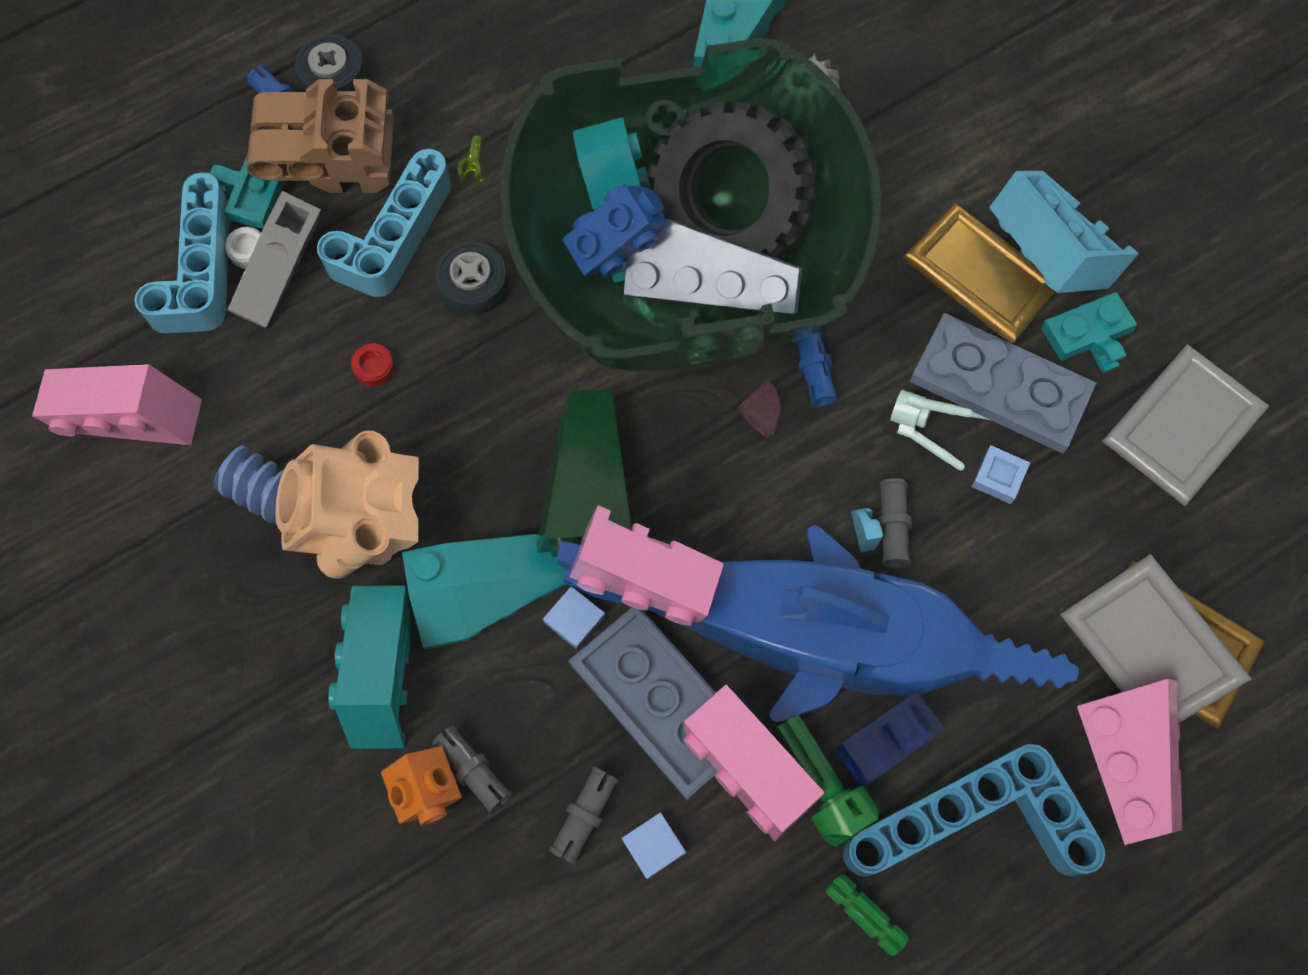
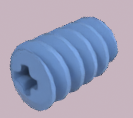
M241 445L235 448L221 464L215 475L214 488L223 497L233 499L237 505L247 507L251 513L261 515L265 521L276 523L277 525L276 497L284 469L277 474L278 466L275 462L269 461L263 465L264 458L262 455L255 453L249 457V448Z

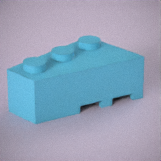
M1016 171L989 207L998 218L1000 227L1014 238L1021 247L1024 257L1034 263L1044 276L1045 283L1057 293L1109 289L1139 253L1130 245L1122 250L1105 235L1109 230L1107 225L1101 220L1093 225L1076 209L1080 202L1044 171Z

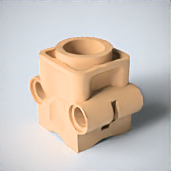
M363 431L357 434L341 449L316 444L310 445L295 460H291L286 465L279 482L276 497V522L278 529L282 532V549L317 554V563L320 570L328 577L340 579L351 574L364 564L383 565L391 560V556L394 553L408 549L418 542V517L413 508L412 493L418 481L419 457L391 453L386 439L374 431Z

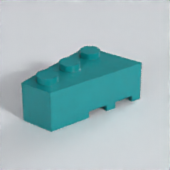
M706 0L694 54L693 85L730 91L751 59L756 45L769 31V25L776 14L782 11L786 0Z
M623 117L573 131L577 158L592 209L596 211L605 203L604 197L620 185L625 184L627 186L651 189L646 167L637 169L635 160L643 158L636 132L627 133ZM626 267L612 276L614 283L625 280Z
M352 586L350 602L342 606L341 625L342 629L345 630L343 642H337L335 665L339 669L337 682H331L328 699L330 709L336 710L350 749L405 748V733H402L398 717L400 706H407L408 694L406 690H402L405 664H409L412 608L406 586Z

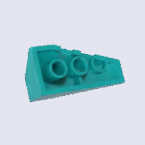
M538 534L445 543L402 552L408 593L424 650L468 641L479 635L480 631L502 618L505 620L516 614L517 610L540 597L544 598L566 586L567 584L563 581L565 568L558 565L557 557H553L551 552H537Z

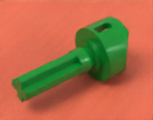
M799 715L787 719L783 724L776 727V731L795 761L825 792L820 798L824 803L819 807L821 811L811 817V820L826 842L836 847L879 819L877 805L864 785L853 791L851 788L844 791L842 782Z

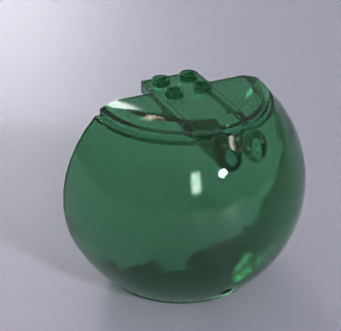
M757 38L708 45L702 66L620 78L622 66L620 58L564 66L540 78L541 87H535L521 107L508 138L500 175V205L508 247L521 281L545 317L569 342L592 357L598 364L612 369L631 372L689 370L744 360L783 348L824 330L847 312L846 307L853 301L866 278L879 237L881 187L878 168L868 136L847 98L815 63L797 50L790 51L788 42ZM724 101L731 103L741 102L764 107L776 112V115L791 122L796 127L795 132L798 136L804 137L811 149L807 152L810 160L816 161L819 173L814 175V185L819 187L818 200H813L811 211L815 212L811 224L805 225L801 232L803 237L795 246L789 247L785 251L786 254L779 258L782 261L802 268L798 312L795 314L773 312L772 304L762 305L760 310L624 295L625 280L614 283L613 277L584 276L562 240L574 229L573 223L579 217L588 212H595L592 209L577 158L573 131L623 117L627 133L636 132L643 158L635 160L637 169L646 167L648 173L649 163L657 164L660 155L654 150L660 139L668 140L672 135L669 132V128L677 120H687L689 112L698 107L708 108L713 103ZM728 146L719 149L708 159L699 180L700 201L708 217L719 227L732 230L745 228L759 219L769 197V178L766 168L757 154L744 147ZM648 177L651 189H654V178Z

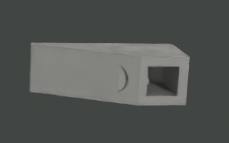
M284 191L281 192L228 307L229 312L263 328H267L314 234L321 209Z

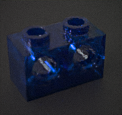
M916 691L842 742L835 750V753L859 787L862 785L866 787L933 740L945 729Z

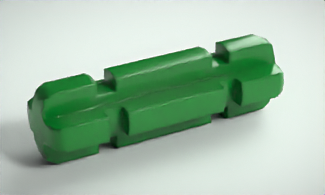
M840 874L836 876L826 889L827 895L837 905L842 903L846 907L844 911L871 938L876 936L879 939L877 944L889 955H897L906 946L909 940L908 935L897 924L891 925L889 923L890 918L863 891L858 893L855 890L856 885L846 875Z

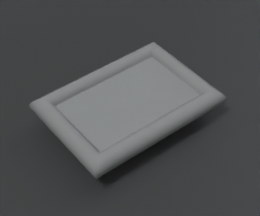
M1187 344L1102 442L1182 505L1186 506L1268 409L1269 405Z
M1151 554L1060 614L1121 692L1168 678L1179 681V696H1177L1178 723L1252 679Z

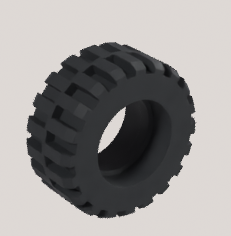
M716 102L711 107H698L690 111L687 120H677L669 128V132L672 135L668 140L660 139L654 151L660 157L657 164L649 163L647 177L654 178V189L650 190L661 200L664 207L662 213L666 219H672L685 224L687 227L706 234L715 235L733 244L779 259L786 254L785 251L789 247L795 246L803 237L801 233L805 225L811 224L815 212L811 211L813 200H818L819 187L814 185V175L819 173L816 161L810 160L807 152L811 148L806 139L799 137L795 132L796 127L787 119L777 116L774 111L741 102ZM728 146L744 147L757 154L763 162L769 178V197L762 215L753 224L737 230L725 229L715 224L704 211L699 196V180L704 165L716 151Z

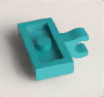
M247 156L240 172L224 166L213 165L210 174L216 178L225 195L230 196L224 210L227 220L263 229L278 200L285 181H269L253 177L246 169Z
M1115 292L1044 321L1041 329L1061 361L1090 350L1100 370L1106 373L1120 366L1118 360L1126 357L1122 345L1115 339L1132 333L1137 323L1118 293Z

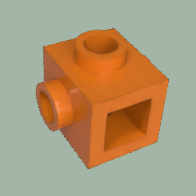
M442 746L405 754L381 771L388 791L389 802L394 808L399 824L418 819L420 825L423 826L438 821L447 815L446 807L462 798Z

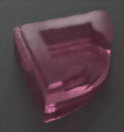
M769 380L738 407V413L767 440L775 431L780 416L779 396Z

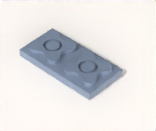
M946 313L943 314L909 381L1062 454L1067 450L1096 385V382Z
M632 607L569 660V664L681 795L688 800L708 783L717 771L707 758L700 761L684 743L683 739L687 736L683 730L684 721L714 696L716 692L644 611Z

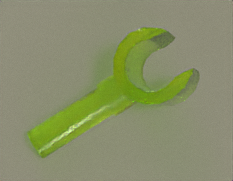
M474 135L472 137L469 156L458 163L457 173L462 183H464L466 172L470 170L476 171V184H480L483 180V173L478 163L482 140L480 136Z

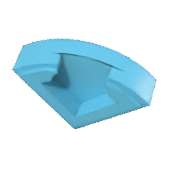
M869 508L857 509L851 512L860 552L875 550L883 537L880 523L876 519L872 520L873 511Z

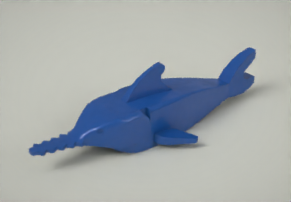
M816 525L809 527L807 532L813 562L795 560L722 562L724 565L708 616L699 623L692 622L691 626L681 625L744 656L795 675L770 711L769 718L773 723L777 724L785 722L793 716H802L828 706L836 698L841 688L873 695L893 694L912 697L974 676L985 681L993 674L1001 683L1013 677L1020 685H1023L1030 678L1038 687L1050 681L1057 689H1060L1066 683L1076 682L1079 676V668L1071 664L1065 654L1052 658L1047 649H1042L1034 654L1028 644L1016 648L1010 638L998 643L992 634L983 635L947 595L922 582L885 574L874 576V572L860 569L853 555ZM561 541L556 559L558 565L565 568L564 583L593 597L624 604L621 601L623 596L605 590L603 595H599L578 587V580L569 576L580 545ZM651 606L648 607V610L666 618L665 611Z

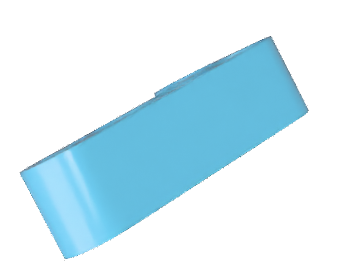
M424 149L417 152L411 158L364 240L342 231H331L320 238L317 244V253L331 279L374 297L386 296L394 290L450 192L451 181L445 158L440 152L433 149ZM411 205H418L415 208L407 209ZM392 237H400L395 241H388ZM346 254L344 257L334 260L338 255ZM374 269H382L376 274H369Z
M200 172L193 174L187 178L182 188L177 280L147 283L140 287L135 295V306L150 326L159 333L209 331L220 326L225 319L228 255L225 251V241L229 236L230 221L227 220L224 210L228 199L216 178L209 173ZM207 302L203 307L196 309L198 305ZM162 305H165L163 308H161L160 310L156 311V309H157L158 307H160V306H162Z

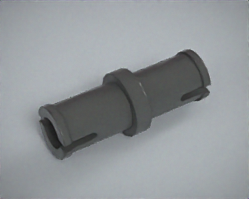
M899 478L886 479L879 484L881 489L882 516L877 519L883 533L882 564L887 568H905L911 564L908 531L913 527L912 517L907 512V482Z
M455 726L445 729L447 737L440 733L432 742L433 748L442 746L449 765L456 772L455 779L461 786L467 785L484 804L490 814L499 810L498 803L504 806L510 800L513 793L487 766L489 760L483 753L477 755L457 732L458 730Z
M594 766L575 804L569 803L566 809L569 815L555 842L548 850L561 858L569 841H571L563 858L573 865L576 864L577 858L593 827L599 828L602 822L599 816L615 785L619 782L618 779L606 774L597 791L605 772Z

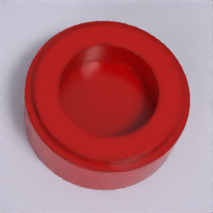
M371 343L360 347L354 353L351 360V367L356 378L366 386L377 387L387 383L395 371V363L390 351L380 344Z

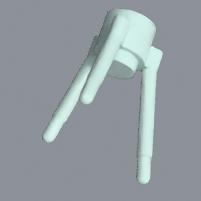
M901 390L890 420L900 424L897 433L913 439L946 463L962 471L965 468L964 463L916 431V426L925 427L931 410L964 417L990 419L960 405L926 399L925 397Z

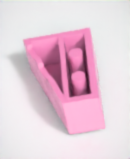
M149 364L45 369L32 416L49 425L48 429L51 432L62 436L71 437L75 436V434L191 445L202 399Z
M598 505L586 528L569 576L578 580L577 586L585 591L603 595L605 590L623 596L621 601L624 604L636 609L648 610V607L651 606L666 612L665 617L668 620L681 625L691 626L692 622L699 623L707 617L724 563L679 542L671 541L669 545L647 537L649 528L638 523L633 524L632 530L609 521L608 518L611 511Z
M1168 678L1077 706L1125 845L1182 830L1181 770H1179L1178 745L1180 725H1178L1177 706L1179 681Z
M727 685L721 688L684 721L683 730L687 736L683 741L700 761L707 758L717 771L715 774L717 781L732 797L738 796L747 807V814L765 834L768 833L774 842L806 814L825 793Z

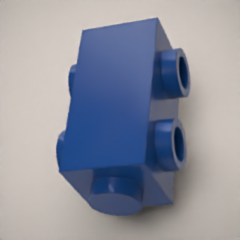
M620 185L604 197L605 203L595 212H588L573 223L574 229L562 240L584 276L612 277L626 267L627 263L625 260L634 252H642L659 240L657 234L667 227L669 223L662 213L664 207L661 200L652 190L647 187Z

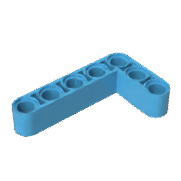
M1028 744L857 833L846 842L843 848V859L845 865L852 873L864 877L874 875L1014 800L1052 865L1065 876L1074 877L1097 871L1104 862L1105 848L1052 756L1041 746ZM1020 757L1027 758L1034 764L1036 769L1034 780L1027 779L1020 773L1018 768ZM980 778H987L996 786L997 796L994 801H988L980 794L978 789ZM940 799H948L955 804L958 814L954 823L943 820L939 815L938 803ZM1045 799H1051L1058 805L1060 810L1058 822H1053L1045 816L1043 811ZM902 819L909 820L917 828L918 838L913 845L906 844L898 836L897 825ZM868 841L876 847L878 860L874 866H865L857 859L856 846L858 842ZM1071 841L1079 843L1085 852V860L1081 866L1075 864L1070 859L1068 847Z

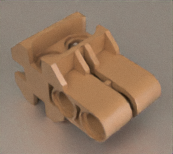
M318 79L306 88V92H262L257 94L253 100L251 134L246 164L247 172L261 180L309 181L311 185L329 193H343L341 182H359L363 193L379 192L390 185L394 115L392 110H386L389 102L387 89L368 79H354L355 91H337L333 79Z

